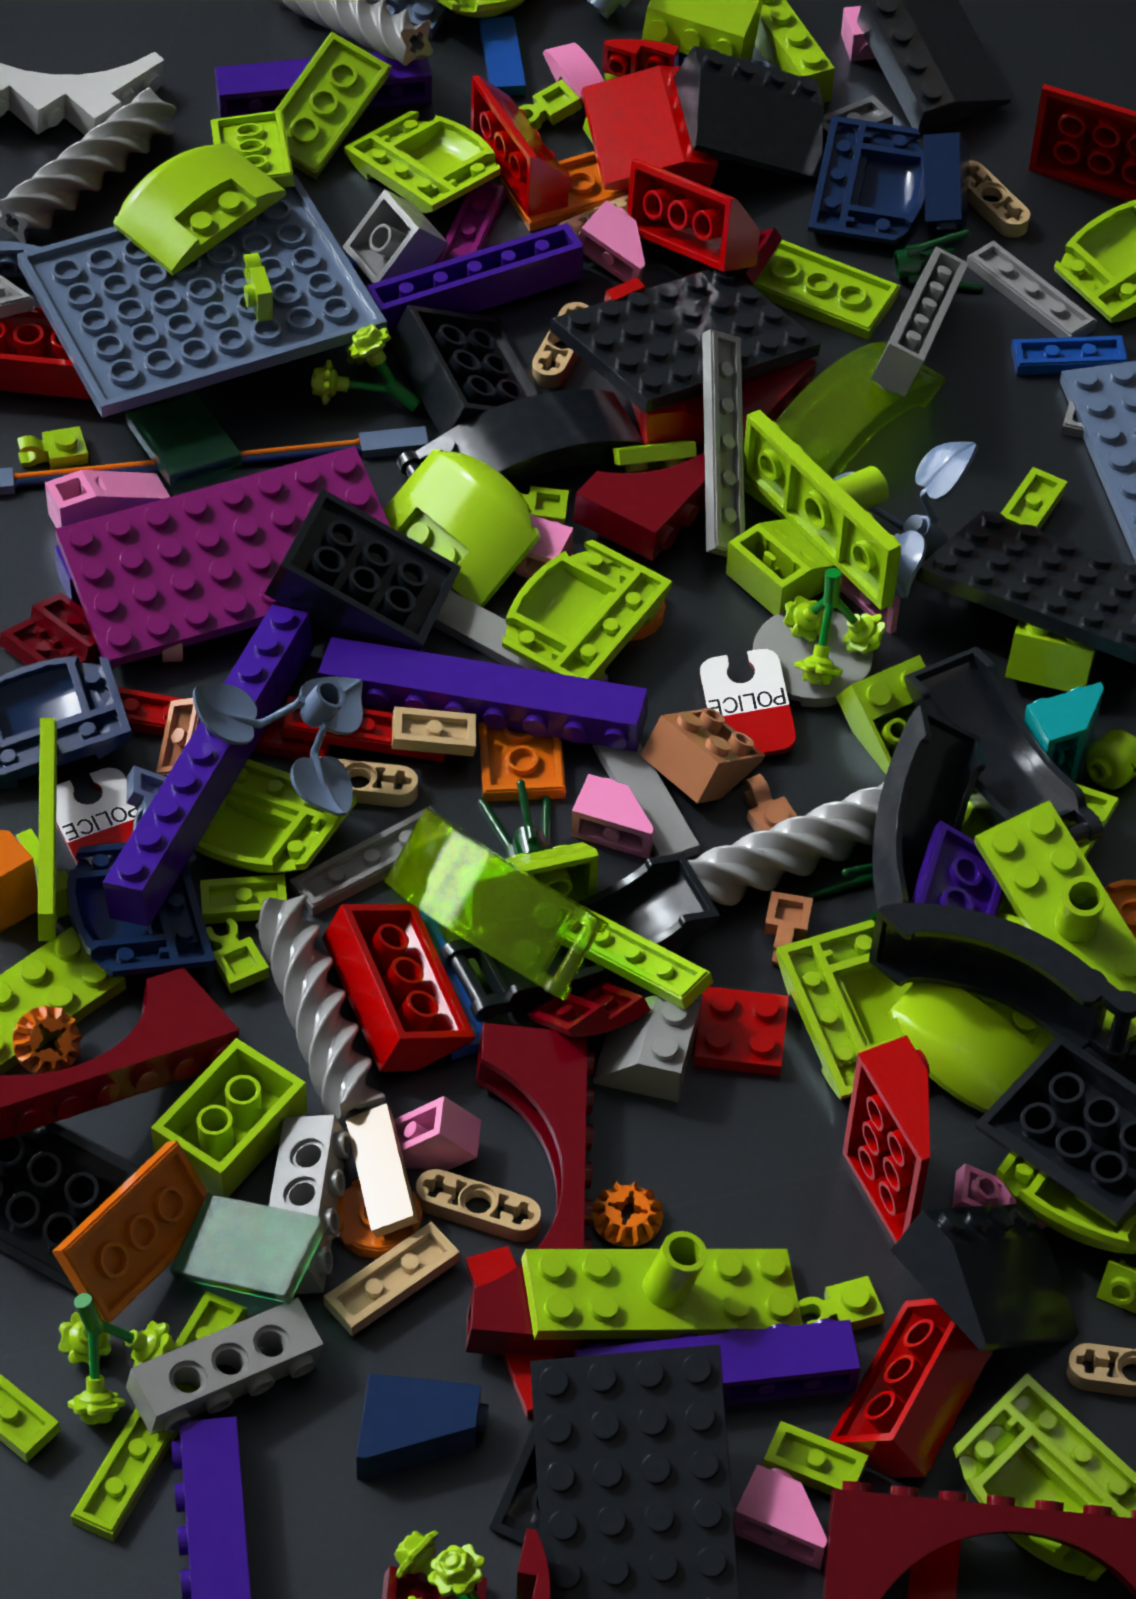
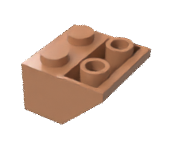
M711 708L661 715L640 754L642 758L697 804L722 799L753 771L765 757L754 746V741L741 732H736L725 723V718L721 713Z

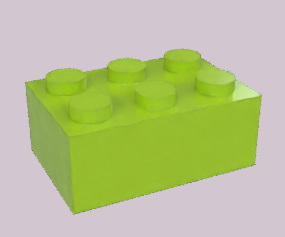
M235 1038L151 1127L153 1152L155 1154L166 1142L178 1141L207 1192L225 1202L280 1142L284 1118L303 1117L307 1113L306 1082Z

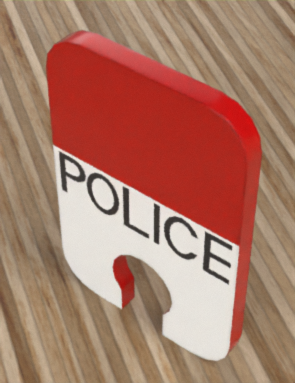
M769 649L747 651L749 666L753 668L755 674L751 680L745 683H736L729 679L727 675L729 671L727 655L712 657L703 662L700 667V678L707 708L721 713L725 718V723L731 728L750 737L754 741V746L765 757L784 754L794 748L796 744L795 727L780 659L774 651Z
M104 768L89 773L93 786L102 792V797L94 804L87 805L77 802L74 798L75 790L70 780L57 785V827L76 865L79 862L76 859V853L81 846L127 842L133 833V823L138 808L126 804L127 779L116 768Z

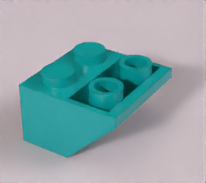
M1101 682L1086 687L1079 686L1069 692L1050 698H1040L1026 706L1025 725L1050 759L1072 781L1076 780L1084 762V752L1093 741L1104 691Z

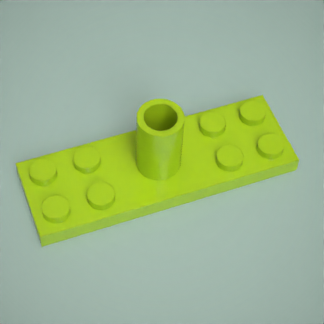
M760 409L747 414L743 453L744 477L880 610L894 605L901 544L895 536L889 534L874 519L871 513L866 511L886 502L888 499V485L881 471L875 466H868L834 481L803 451L800 445L795 444L780 429L779 425L772 422Z
M1050 800L975 836V846L1026 928L1051 939L1076 955L1092 969L1100 971L1108 982L1119 991H1131L1136 994V939ZM1107 1010L1102 1029L1109 1034L1114 1015ZM1136 1017L1131 1020L1126 1039L1128 1044L1136 1040Z
M676 1231L665 1238L660 1249H525L521 1258L534 1340L676 1339L681 1335L689 1333L704 1336L721 1334L726 1330L735 1328L749 1331L767 1329L772 1325L781 1323L789 1324L790 1326L803 1325L788 1249H707L703 1241L693 1233Z

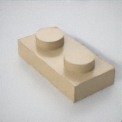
M394 706L392 715V749L474 756L476 748V714Z

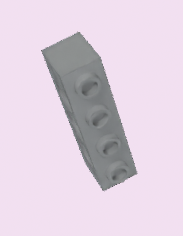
M335 1114L288 1117L283 1120L257 1270L272 1296L324 1293L326 1275L332 1272L333 1256L331 1244L333 1235H337L339 1230V1215L336 1210L338 1197L343 1196L345 1192V1177L343 1173L345 1158H349L351 1155L350 1135L347 1131L343 1130Z
M297 1297L132 1367L126 1389L150 1435L164 1429L170 1433L180 1429L179 1422L191 1421L192 1417L206 1411L209 1414L221 1412L229 1407L234 1399L249 1393L250 1396H257L273 1387L275 1381L289 1375L292 1378H298L309 1373L315 1368L324 1344ZM270 1347L278 1353V1356H265L258 1348ZM222 1364L230 1365L237 1371V1374H224L217 1366ZM185 1382L192 1385L196 1391L184 1393L178 1390L175 1384Z

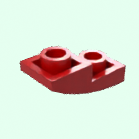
M642 39L606 40L603 44L602 72L618 77L655 66H678L679 46Z

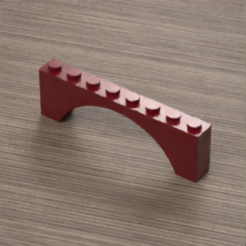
M809 358L742 381L743 453L747 414L760 409L772 422L778 425L785 419L790 420L797 406L804 398L808 400L816 389L817 379L814 378L816 361ZM704 452L688 461L660 470L639 473L597 471L576 492L573 521L653 561L663 549L668 550L672 546L677 534L684 527L688 528L692 525L697 513L705 505Z
M184 967L148 978L145 986L142 1016L138 1024L125 1039L106 1053L85 1063L58 1071L29 1075H0V1140L202 1074L235 1038L238 1039L240 1029Z
M483 1023L477 1048L476 1084L497 1095L520 1114L541 1142L553 1172L556 1187L555 1219L545 1238L536 1249H592V1240L584 1238V1227H590L592 1218V1200L585 1199V1188H591L593 1176V1162L585 1160L586 1151H591L594 1133L593 1125L586 1124V1114L592 1113L594 1103V1088L587 1087V1077L592 1078L595 1061L594 1051H587L588 1036L570 1037L551 1029ZM522 1263L506 1275L472 1290L467 1310L465 1351L467 1353L504 1356V1354L554 1355L555 1359L575 1357V1350L580 1349L581 1345H588L589 1339L534 1340Z
M843 1481L842 1489H833L831 1491L822 1599H881L899 1576L927 1554L959 1540L994 1534H1017L1038 1537L1074 1549L1096 1561L1113 1574L1136 1599V1510L1131 1511V1518L1112 1516V1507L1083 1505V1513L1064 1511L1063 1502L1035 1500V1508L1015 1507L1016 1498L987 1495L986 1504L967 1502L968 1493L956 1491H939L938 1499L919 1497V1488L891 1486L890 1494L871 1492L872 1484L854 1481Z

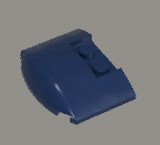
M832 115L808 232L895 245L915 223L925 201L924 150H922L917 141L920 139L918 129Z
M78 656L55 658L23 666L0 676V789L19 787L17 780L39 773L40 718H55V721H57V767L94 754L100 760L133 736L108 658L99 657L101 665L80 663Z
M127 842L81 846L78 849L76 859L79 862L74 870L70 869L68 877L67 900L69 915L76 935L85 951L108 975L119 977L173 971L183 967L185 969L213 967L215 965L214 955L188 863H186L149 927L109 918L102 882Z

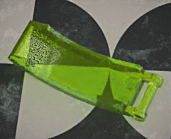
M871 343L850 352L823 371L790 403L775 423L779 425L780 429L795 444L800 445L803 451L822 470L834 479L861 448L889 422L913 407L919 405L925 407L946 382L945 377L922 364L905 397L897 393H889L883 390L878 383L870 380L888 343Z
M425 808L385 879V882L428 916L563 1000H566L572 988L569 985L597 935H603L609 923L589 912L579 903L515 866L467 834L461 827L429 808ZM576 920L583 926L555 976H552L546 971Z

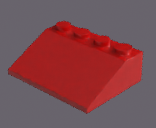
M655 66L582 88V100L605 190L629 191L632 159H639L706 187H711L718 167V160L714 155L692 149L674 76L681 66Z
M1044 84L1041 90L1028 170L1124 200H1136V111Z
M907 1035L858 1053L842 1152L895 1244L920 1213L930 1161L928 1086L930 1068L924 1053L921 1050H915Z

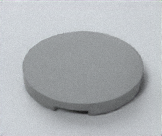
M786 611L776 614L767 620L758 630L752 650L769 649L778 655L788 699L801 702L800 706L827 707L839 704L836 699L838 694L851 684L867 678L871 673L873 651H868L865 654L857 651L849 653L845 648L846 644L843 643L842 638L847 633L848 626L846 625L847 619L843 614L833 611L827 645L830 646L828 658L834 662V666H839L843 669L841 675L833 677L829 685L821 686L812 685L808 681H802V669L794 667V662L804 660L806 657L813 655L814 645L819 644L820 637L817 636L813 642H809L803 637H793L790 629L783 623Z

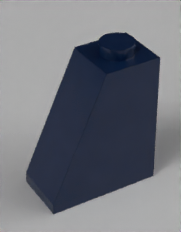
M960 132L923 135L925 222L930 229L935 228L936 233L957 232V227L967 226L970 148Z
M369 1373L356 1454L357 1480H370L475 1450L477 1432H486L489 1414V1404L481 1403V1385Z

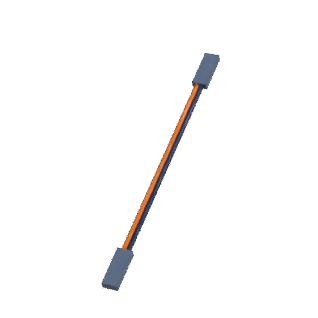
M420 426L360 432L359 438L345 441L15 473L13 472V467L0 468V495L15 494V488L45 484V482L80 470L160 473L317 457L356 446L358 453L362 454L363 459L401 455L406 451H416L429 442L426 427Z

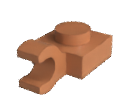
M761 774L745 780L750 790L745 791L743 795L750 807L753 808L748 810L747 821L754 832L770 830L777 823L797 816L785 796L775 800L772 799L769 786Z
M771 891L764 934L775 936L772 965L779 966L775 952L777 947L793 942V939H806L813 898Z

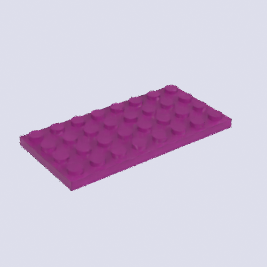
M356 446L56 528L55 537L100 654L102 657L108 658L111 668L162 654L163 650L182 643L183 647L259 626L271 605L286 607L264 593L321 489L328 491L390 526Z

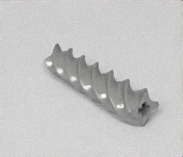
M272 0L273 3L279 6L289 8L294 13L310 18L315 23L330 28L344 37L353 39L367 48L375 49L380 54L398 60L405 66L411 61L423 59L433 54V48L428 40L431 21L428 19L422 24L413 25L409 19L407 9L392 15L387 9L386 0H380L374 4H368L366 0Z
M150 87L140 92L130 104L116 110L106 122L91 129L81 141L66 148L56 160L42 166L31 179L20 183L6 198L1 199L0 228L13 233L21 243L26 244L30 229H50L55 210H75L80 191H100L105 172L121 173L126 170L129 153L147 154L150 151L151 140L154 134L172 135L174 133L172 116L176 112V107L162 101Z
M884 782L878 787L860 789L842 801L825 803L813 809L806 816L787 818L777 823L770 830L752 832L740 838L733 845L714 847L704 852L695 860H688L711 901L725 906H733L741 901L748 887L762 891L773 890L778 886L785 872L798 876L810 875L814 872L821 857L838 862L846 861L851 856L858 842L873 847L876 815Z
M302 895L289 900L270 897L264 900L259 921L255 925L259 930L261 946L271 963L274 982L283 996L287 1017L296 1030L299 1050L308 1063L312 1085L321 1098L323 1114H335L341 1127L345 1128L347 1127L346 1118L380 1106L385 1101V1095L383 1092L375 1090L365 1083L368 1071L372 1066V1060L352 1049L359 1026L339 1015L346 992L327 982V975L333 964V958L320 953L314 948L315 939L320 932L321 926L302 916V909L308 896Z

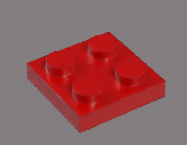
M709 986L702 993L693 1066L780 1077L789 996Z

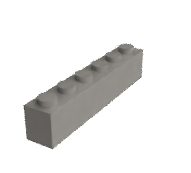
M937 246L921 273L870 379L878 383L883 390L889 393H897L903 397L907 394L926 358L969 264Z

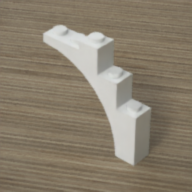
M153 52L121 67L80 75L39 73L0 63V117L10 110L37 135L49 127H55L65 118L81 133L86 135L97 125L106 122L116 110L130 104L146 88L150 87L154 92L157 91L163 84L164 59L156 52Z

